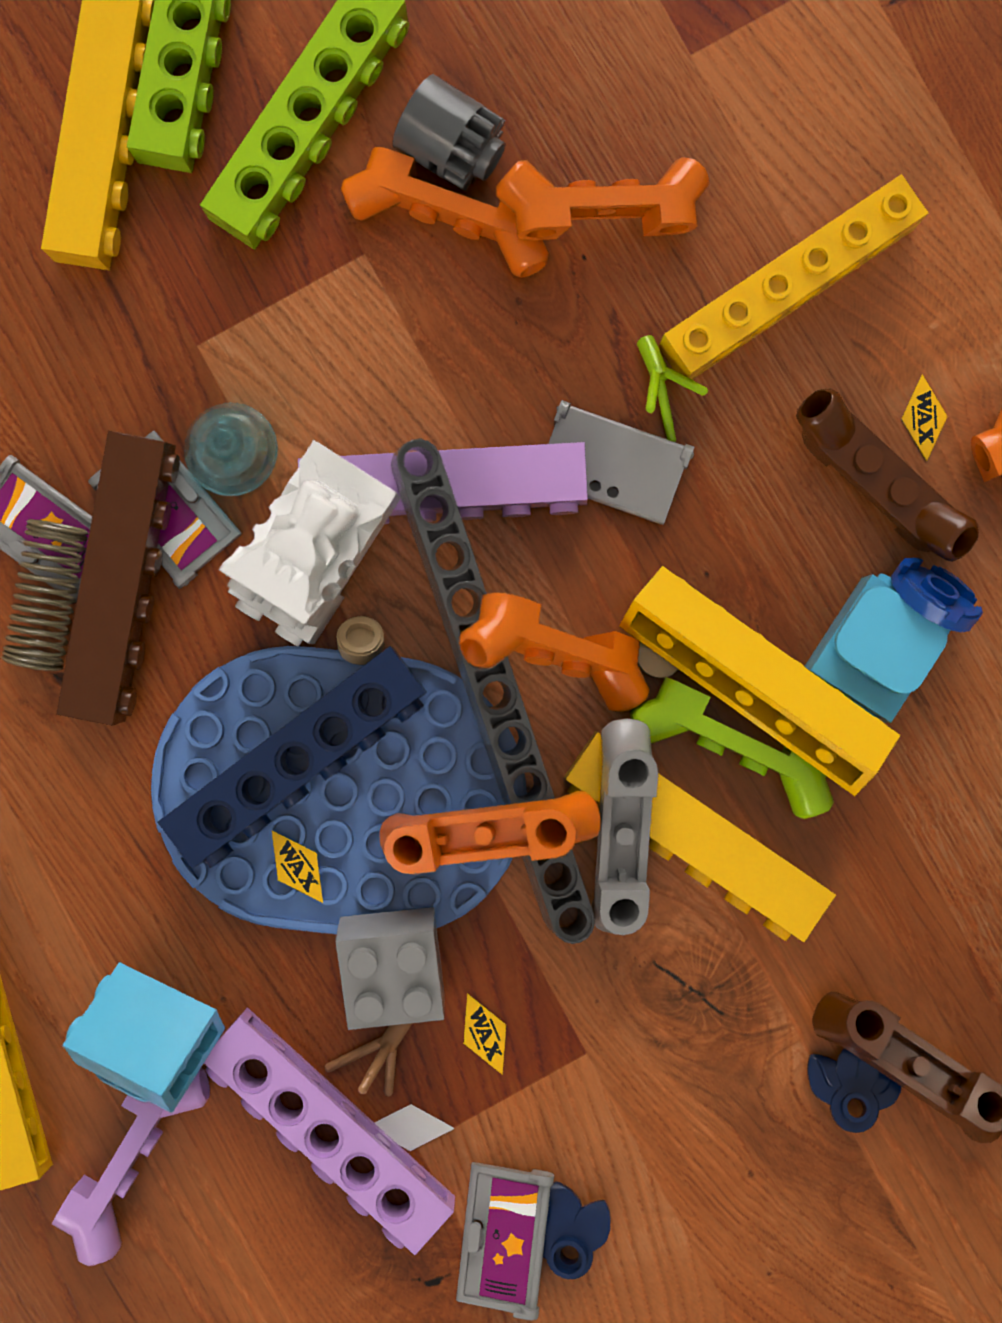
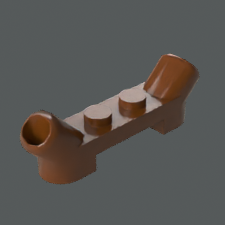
M820 389L813 392L802 402L797 409L796 418L803 429L802 438L804 445L826 467L831 464L897 526L895 531L905 541L919 551H932L943 559L952 562L962 558L971 551L979 537L976 520L951 506L848 410L837 391L833 389Z
M829 992L822 997L812 1017L813 1028L817 1036L842 1046L961 1126L970 1139L979 1143H991L1001 1136L1002 1085L982 1072H971L898 1023L901 1017L877 1002L858 1001L838 992Z

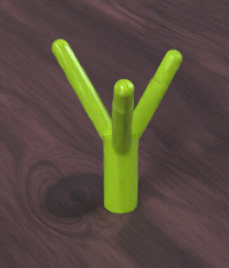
M647 335L640 338L637 342V347L650 374L646 411L648 413L655 411L658 396L666 438L676 442L665 381L670 379L702 396L708 393V389L667 367L655 338L652 335Z

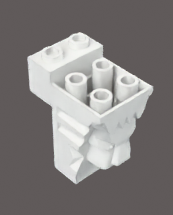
M313 440L299 461L298 470L288 481L281 496L274 499L269 506L271 510L269 520L264 524H256L252 529L255 534L253 542L245 547L239 546L219 569L231 577L227 586L230 588L228 592L239 599L235 607L257 621H260L261 617L265 615L279 624L274 631L275 633L298 647L303 640L308 644H315L344 599V596L340 594L401 497L394 490Z

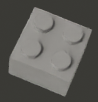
M434 907L340 917L336 936V948L348 1030L444 1020L445 992Z

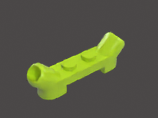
M665 677L656 698L643 702L630 712L631 719L639 720L649 727L651 744L690 731L699 735L697 745L720 756L723 755L725 748L742 756L739 765L762 776L766 775L768 769L779 773L793 814L801 819L811 818L828 812L834 804L826 781V775L785 746L782 752L703 715L711 697L678 681Z

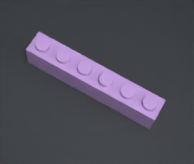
M585 442L438 450L462 520L484 518L483 511L502 510L503 517H525L531 515V508L550 507L551 515L578 513V505H587ZM407 452L404 457V466L411 475L423 476L427 470V460L420 452ZM394 453L340 456L394 490L400 496L391 468ZM425 497L420 505V514L427 522L436 521V513H443L442 505L436 498ZM401 499L390 516L406 515ZM389 518L387 519V521L385 522V524H389V523H390V522H389Z

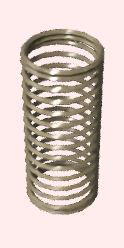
M28 519L26 521L28 524L25 525L28 530L24 531L26 535L42 537L75 547L55 546L26 540L22 542L24 545L59 552L75 558L48 556L28 551H22V556L48 560L75 569L48 567L21 561L19 562L21 567L53 572L72 579L49 578L24 572H18V577L49 582L71 590L50 589L17 582L15 584L17 588L50 593L69 600H50L22 593H14L13 596L19 600L51 604L68 611H53L13 603L11 607L15 610L52 615L66 621H48L19 614H11L9 617L11 620L56 627L65 632H49L33 627L9 624L7 628L11 631L30 635L50 636L62 642L52 643L18 635H7L5 638L7 641L50 647L61 653H47L27 647L5 645L1 658L9 664L24 668L59 671L63 669V664H65L59 658L66 655V651L62 646L68 644L67 639L63 636L70 634V630L65 626L72 623V620L66 615L74 613L72 607L68 605L76 602L75 598L69 594L78 592V589L71 584L80 581L78 576L72 573L82 571L81 567L75 563L84 560L81 555L75 552L86 550L84 545L78 542L86 541L88 539L86 535L89 533L87 530L69 525Z

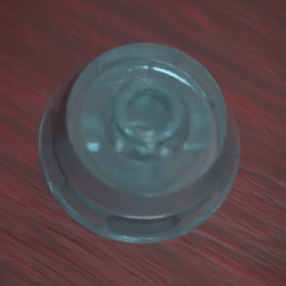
M239 403L218 404L202 412L191 424L184 443L185 461L193 478L205 489L223 496L243 495L262 485L272 473L278 454L277 438L269 421L254 408Z

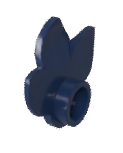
M845 1048L838 1055L837 1061L819 1054H811L809 1056L807 1074L811 1090L817 1098L830 1105V1113L834 1122L847 1132L860 1133L870 1129L878 1118L879 1110L893 1105L901 1093L900 1085ZM853 1098L859 1100L863 1106V1112L857 1118L851 1116L847 1108L849 1101Z
M555 1181L550 1190L543 1258L547 1260L550 1269L559 1277L577 1279L589 1271L593 1262V1251L600 1248L608 1239L611 1229L610 1209L605 1200L593 1201L582 1206L579 1197L572 1189ZM572 1246L578 1251L579 1256L575 1259H569L563 1254L562 1248Z

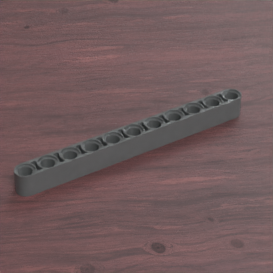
M413 439L402 445L394 453L391 461L392 473L504 805L555 799L508 656L495 666L478 668L468 663L460 650V634L479 620L482 597L487 593L441 455L436 446L431 442L423 439ZM415 450L425 456L427 470L423 476L411 475L406 470L404 457L408 451ZM425 497L436 498L442 505V518L436 524L427 522L420 514V505ZM443 543L451 544L458 552L457 564L449 571L441 568L436 561L437 549ZM460 589L467 590L473 597L474 604L472 610L465 616L457 615L451 603L453 595ZM498 681L503 687V698L496 706L488 707L483 701L484 688L487 684ZM515 727L519 737L517 745L510 751H501L498 744L499 735L504 729ZM530 772L534 782L532 789L523 796H516L513 787L516 778L522 773ZM571 849L563 856L551 859L531 861L530 855L522 856L541 915L547 927L566 943L576 944L586 940L593 932L595 919L573 850ZM553 863H561L563 872L560 879L555 883L546 884L544 882L546 869ZM572 907L577 908L578 914L575 922L569 927H560L559 919L563 911Z

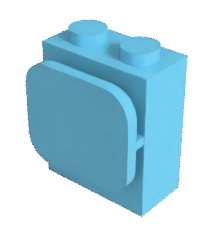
M882 573L878 577L872 574L860 579L804 667L833 688L841 691L847 698L874 717L879 718L885 723H891L909 694L916 690L926 678L947 643V635L951 630L929 621L913 610L897 593L892 585L891 577Z
M119 962L111 975H107L101 980L95 991L94 1000L83 1016L77 1017L72 1022L66 1034V1041L62 1046L75 1064L95 1073L100 1081L136 1100L151 1102L173 1113L224 1032L225 1026L216 1009Z

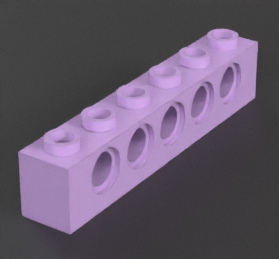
M248 1007L219 1038L204 1062L207 1066L205 1070L208 1076L223 1088L229 1086L242 1098L241 1104L251 1116L258 1120L265 1118L276 1128V1136L285 1147L293 1152L300 1150L313 1162L311 1167L319 1178L328 1184L335 1182L348 1194L346 1198L349 1204L359 1214L363 1216L370 1214L383 1226V1234L394 1246L400 1249L405 1246L416 1255L454 1213L455 1196ZM257 1059L263 1062L267 1068V1076L264 1078L252 1077L246 1070L245 1061ZM287 1091L298 1094L302 1099L303 1107L297 1110L286 1108L280 1100V1094ZM320 1124H329L337 1130L339 1138L330 1142L323 1141L316 1135L315 1127ZM357 1156L366 1157L373 1163L374 1169L368 1173H359L351 1167L350 1160ZM391 1189H401L409 1196V1201L402 1205H395L386 1199L385 1193Z

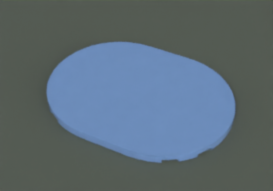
M283 646L253 651L216 668L192 688L176 711L172 713L161 734L155 752L151 780L152 808L158 832L161 833L164 844L173 859V864L192 888H196L207 899L218 905V908L239 919L263 926L337 935L339 919L344 916L434 907L437 928L462 917L489 894L508 869L513 857L440 865L435 872L404 874L395 870L387 862L380 845L382 823L389 816L397 813L417 816L504 805L462 679L436 665L401 657L427 691L425 695L419 698L424 707L403 723L396 716L381 728L386 734L382 739L364 752L357 745L343 756L348 764L326 781L320 774L305 785L310 792L288 810L281 803L270 811L267 816L272 822L248 839L243 832L228 844L234 851L210 868L204 861L192 869L157 822L364 665H356L346 661L340 655L339 650ZM371 688L363 694L361 705L368 715L378 716L386 708L387 700L381 690ZM483 695V701L485 702V704L488 707H493V705ZM332 717L325 723L323 732L328 742L340 745L347 738L348 728L342 719ZM509 728L504 729L499 735L498 744L503 752L510 751L516 746ZM294 746L287 752L286 764L291 771L303 773L309 766V756L304 749ZM525 773L519 775L514 782L513 787L516 796L527 794ZM254 776L248 784V792L254 800L265 802L269 798L271 788L265 778ZM215 805L211 810L210 820L215 828L226 831L231 826L232 816L226 807ZM271 830L317 853L323 903L278 881Z

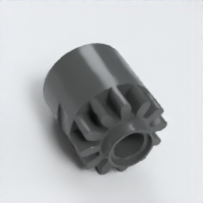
M431 74L419 85L406 105L397 124L392 145L400 153L415 158L416 163L466 192L470 184L476 182L477 177L482 181H486L499 163L506 143L500 140L503 134L501 129L506 121L487 109L483 104L435 74Z

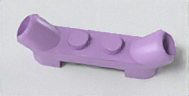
M202 1067L173 1113L151 1102L136 1100L129 1095L125 1098L121 1106L137 1115L134 1123L100 1180L96 1182L84 1174L71 1189L52 1222L53 1226L72 1236L77 1259L82 1264L93 1266L112 1259L119 1251L122 1241L112 1200L115 1195L123 1199L134 1183L139 1172L132 1167L140 1153L148 1157L160 1139L163 1131L156 1126L161 1118L198 1109L206 1104L210 1096V1087L207 1074Z

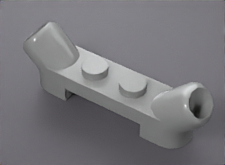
M627 718L611 721L601 731L603 756L599 811L601 827L597 843L594 899L591 904L595 926L603 932L618 935H628L636 932L644 925L648 916L650 889L646 880L652 797H657L658 768L652 757L650 729L639 720Z

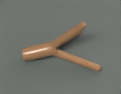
M413 1023L388 1026L381 1037L327 1063L324 1067L325 1071L332 1072L380 1049L359 1085L358 1091L361 1094H365L386 1060L384 1094L387 1097L391 1096L394 1088L397 1047Z

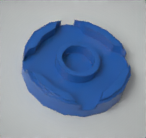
M905 558L891 575L892 585L897 593L900 594V597L913 610L945 629L956 632L970 631L983 614L982 607H974L977 601L974 592L962 580L941 566L933 565L929 570L920 566L924 560L920 558Z

